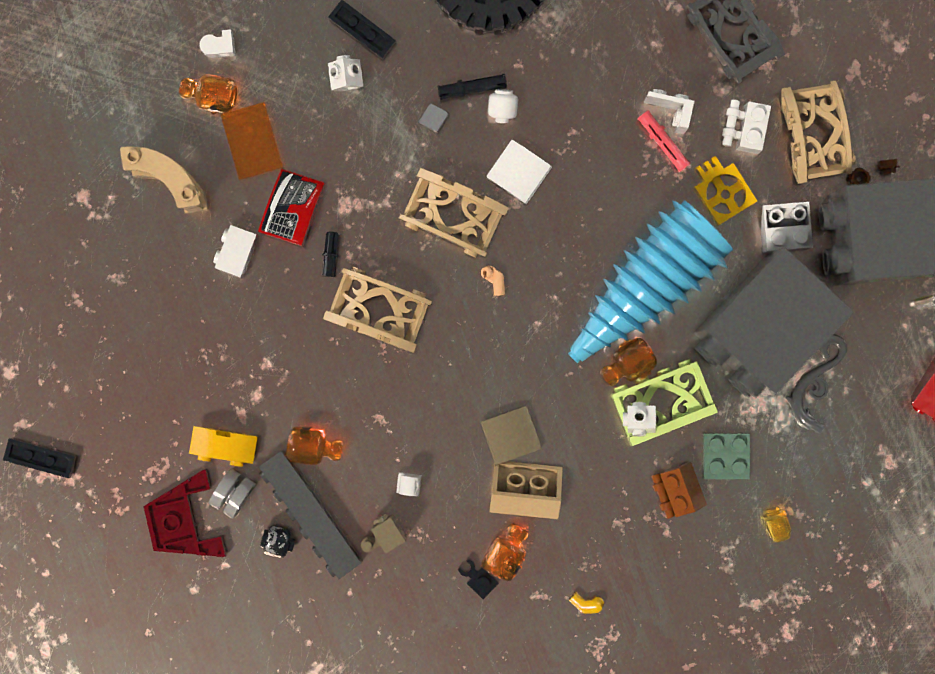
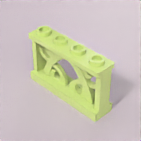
M687 359L678 363L679 368L670 371V368L667 367L657 371L658 376L649 379L647 375L635 380L636 385L631 387L624 384L614 388L615 393L611 394L622 425L623 412H628L623 406L624 398L627 395H635L636 402H644L646 406L649 405L652 396L658 388L671 391L680 396L672 407L671 414L673 419L668 421L661 412L656 411L658 422L656 423L655 433H646V436L641 437L632 436V433H628V426H623L631 446L718 413L698 361L691 362V359ZM684 373H691L695 377V384L688 392L684 389L688 386L689 379L685 383L680 381V376ZM674 375L673 384L661 381ZM650 385L644 395L638 391V389ZM699 387L707 406L702 407L692 396ZM685 400L687 403L683 405L686 406L687 410L684 413H680L677 409L678 405Z

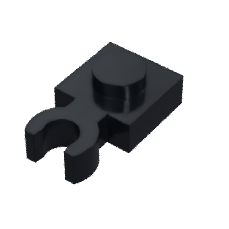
M468 558L466 561L470 564L471 569L464 571L459 567L458 571L462 576H469L471 578L467 585L484 599L499 582L483 566L477 571L475 563Z

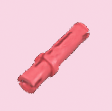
M649 110L638 118V121L649 132L650 139L656 141L679 172L691 164L664 131L665 127L663 125L660 126Z

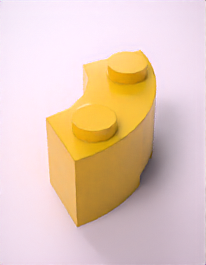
M193 426L189 453L198 455L197 460L211 462L212 458L230 461L229 465L243 467L244 463L253 464L257 436Z

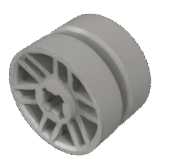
M231 468L217 486L209 500V504L219 510L227 503L223 513L234 519L250 496L256 483L248 478H244L238 484L241 474Z

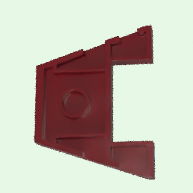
M207 469L198 472L143 506L153 551L201 556H227L222 536L199 541L188 495L211 489Z

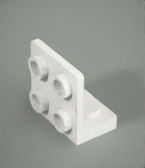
M653 89V92L649 91L644 103L677 110L672 121V126H676L674 133L684 134L689 128L694 101L689 100V96L676 94L674 97L666 95V91Z

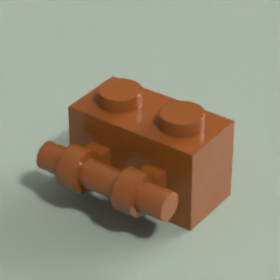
M691 462L672 467L661 474L657 473L651 476L654 482L652 485L654 492L657 491L661 501V504H659L660 508L665 512L667 519L696 512L707 505Z

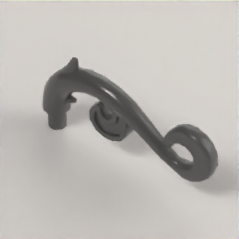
M833 334L819 350L824 358H829L828 347L836 345L839 348L837 357L809 371L797 383L792 397L786 396L798 423L808 430L813 429L819 433L822 432L824 425L815 421V418L810 415L809 408L805 410L803 395L810 384H814L816 387L815 390H808V394L812 399L821 400L827 395L828 384L819 376L840 363L847 353L845 340L836 334Z

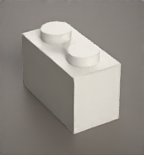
M230 225V228L225 229L221 241L224 244L221 251L218 250L215 254L213 261L216 264L215 268L244 278L259 236Z

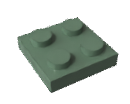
M703 433V479H750V434Z

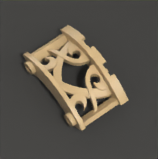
M836 80L831 81V84L798 90H791V87L781 89V108L785 116L787 128L792 130L793 133L791 134L794 137V142L790 143L792 171L798 184L805 183L807 179L841 173L852 174V165H855L856 159L854 152L851 150L848 120L843 103L844 91L838 87ZM830 96L831 105L824 103L825 98L819 102L818 106L815 105V98ZM808 99H809V103H807V102H801L802 100H808ZM834 110L836 117L830 112ZM808 111H810L808 121H802L800 115L804 114L807 116ZM815 114L823 117L834 127L829 140L822 148L815 138L803 135V130L813 123ZM840 137V144H836ZM811 143L817 153H815L814 148H812L811 152L806 151V144ZM834 153H840L841 163L826 165L824 157L826 154L829 160L835 161ZM816 162H820L821 167L807 169V167Z
M120 148L123 169L125 171H132L133 177L146 176L161 180L174 196L177 207L183 208L186 214L209 210L199 184L188 171L171 158L148 148Z
M420 168L417 174L419 181L404 214H400L399 219L405 221V226L414 231L421 228L465 248L464 253L474 258H476L477 254L486 257L487 253L485 251L502 215H506L509 207L487 196L475 193L464 185L457 182L453 183L443 176ZM428 185H429V188H428V199H427V198H423V196H424V194H425V192H426V190H427V187H428ZM442 191H446L449 194L446 200H436V197L442 198L440 196ZM459 195L463 197L462 210L469 221L446 227L438 213L437 205L450 204ZM420 203H427L429 208H422L419 211L426 214L425 218L422 220L414 218ZM469 204H475L477 207L475 211H472L476 214L475 217L467 210ZM491 213L486 226H484L481 222ZM433 219L435 225L439 230L426 224H428ZM477 225L483 230L478 244L474 245L468 241V236L474 234L477 238V232L473 228ZM462 232V241L451 236V234Z
M352 267L351 270L343 268L342 273L344 274L330 311L325 312L323 319L414 353L417 344H414L427 307L428 305L431 306L432 301L425 299V293L414 289L411 293L364 275L365 271L356 267ZM353 280H357L361 283V288L359 290L352 288L357 296L353 299L348 296ZM367 282L379 287L368 290ZM392 292L400 294L403 297L397 302ZM384 295L390 303L395 316L381 318L373 328L369 326V313L361 303L372 297ZM347 299L350 303L342 311L344 303ZM408 301L418 304L412 319L403 318L402 313L412 311V309L405 307V303ZM356 307L360 308L364 313V317L361 320L355 318V314L359 312L355 310ZM386 321H396V325L391 324L392 329L390 331H386L383 328V324ZM404 323H410L404 339Z

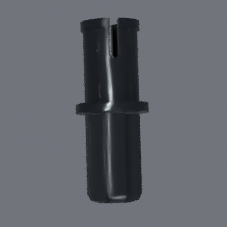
M329 231L326 233L324 253L321 254L324 256L321 276L336 277L337 257H340L338 255L339 233Z

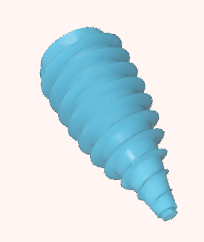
M685 200L682 203L672 201L675 210L670 215L659 211L662 220L661 225L657 228L647 224L650 232L647 240L635 237L639 246L636 253L624 250L628 260L625 267L613 264L617 272L614 282L603 279L608 289L604 297L595 295L599 304L594 313L588 312L590 319L584 329H581L582 332L568 353L575 362H583L604 347H611V343L620 338L628 341L627 333L635 329L645 334L643 324L650 320L661 325L658 314L664 310L675 314L672 303L678 299L689 304L686 292L691 288L702 292L699 281L704 277L715 280L712 269L715 266L719 265L728 269L724 258L733 248Z

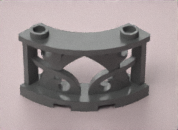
M697 0L686 5L690 12L687 14L693 26L697 25L713 53L723 65L725 75L729 79L733 78L738 84L742 82L741 78L774 57L779 59L785 55L779 38L763 19L759 21L757 15L755 16L753 10L756 8L751 0H724L722 4L719 0ZM713 2L719 9L718 14L714 9H708L707 12L711 14V18L705 19L700 10ZM738 8L741 14L735 17L728 12V9L733 13V9ZM724 17L734 23L748 22L749 26L743 35L744 45H735L721 40ZM713 26H714L713 35H712V33L710 32V30H709L708 27H713ZM755 34L758 38L756 40L751 39L753 45H750L748 35ZM723 50L731 53L727 56ZM762 51L755 56L754 52ZM744 53H748L751 59L737 67L733 60L739 58L742 63L745 59Z

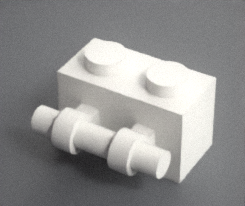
M731 100L730 108H727L726 112L728 119L726 128H723L722 136H724L722 145L731 147L732 140L738 139L736 150L759 154L763 150L771 106L748 101L744 105V110L740 111V101ZM742 119L740 130L736 131V120Z

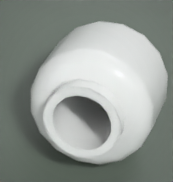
M496 89L495 93L489 96L488 114L495 118V122L509 123V119L517 116L518 97L513 94L512 90Z

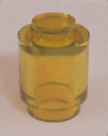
M779 507L767 509V514L763 515L769 537L773 539V542L789 539L792 530L785 510L779 509Z

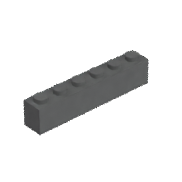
M284 450L259 466L261 478L266 484L271 483L275 489L272 493L279 502L283 501L288 507L286 513L292 521H298L301 526L299 531L306 540L310 538L315 545L312 547L313 551L319 558L323 557L327 562L325 567L332 577L337 576L340 579L363 562Z

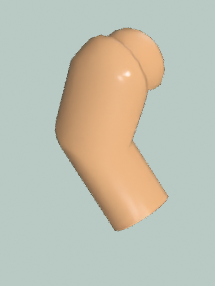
M490 265L481 269V276L493 284L494 296L505 295L503 273Z

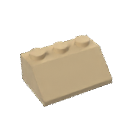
M509 461L498 465L494 463L490 512L558 519L561 504L563 467Z

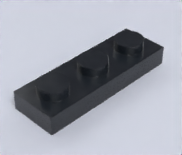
M343 0L338 3L328 16L329 20L382 60L396 43L394 38Z
M9 438L3 461L71 478L77 456Z

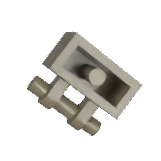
M384 514L373 522L374 526L371 531L375 537H365L361 542V548L365 552H371L381 546L386 554L404 543L407 536L393 514L389 517Z

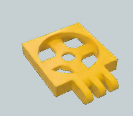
M713 156L711 160L715 167L712 168L708 161L703 163L707 170L706 172H704L700 165L696 167V171L703 182L695 186L694 189L718 226L756 203L757 199L734 163L723 168L717 157ZM731 175L738 182L731 186H726L720 176ZM712 182L717 192L714 197L707 200V187ZM743 189L745 200L743 205L738 207L733 199L734 194ZM727 190L730 193L729 198H722L721 192ZM720 203L726 204L731 213H719L713 207Z

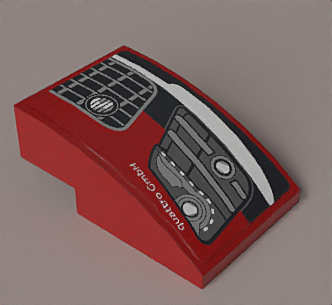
M281 169L268 200L258 232L303 247L325 182Z

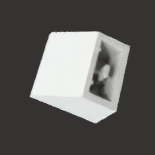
M809 202L762 206L761 240L763 253H771L782 247H785L788 251L813 248Z

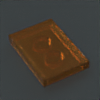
M264 102L220 114L240 181L283 169Z

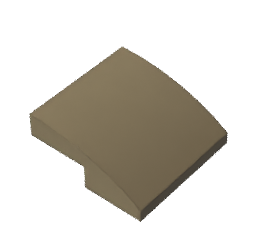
M527 406L480 422L495 465L542 449Z

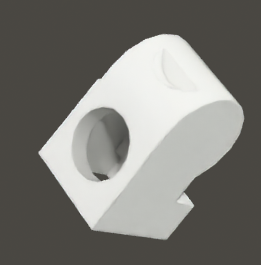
M230 29L222 30V37L205 35L200 41V49L206 56L211 58L236 56L234 33Z
M399 473L396 493L419 496L422 475Z

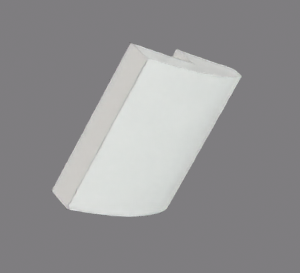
M511 140L486 177L506 190L510 195L527 204L552 166L514 140Z

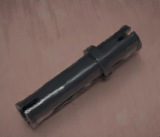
M503 73L501 75L463 82L461 79L457 80V83L439 85L437 88L439 99L442 100L458 96L465 98V95L507 88L505 74Z

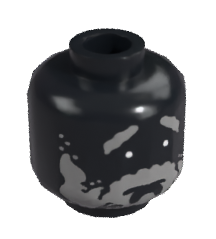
M270 526L268 530L264 529L260 547H263V552L267 555L284 558L287 552L292 553L295 539L291 538L292 533L289 529Z

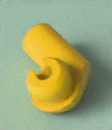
M577 592L569 599L584 614L599 613L604 606L602 598L595 597L593 600L586 601Z

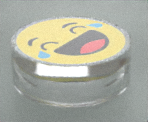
M935 294L915 299V308L925 309L935 306Z

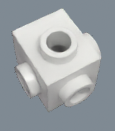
M350 55L338 56L336 61L328 63L331 90L350 91L363 87L360 59H351Z
M634 402L632 406H628V412H623V426H628V433L638 437L646 436V433H655L656 406H646L644 402Z

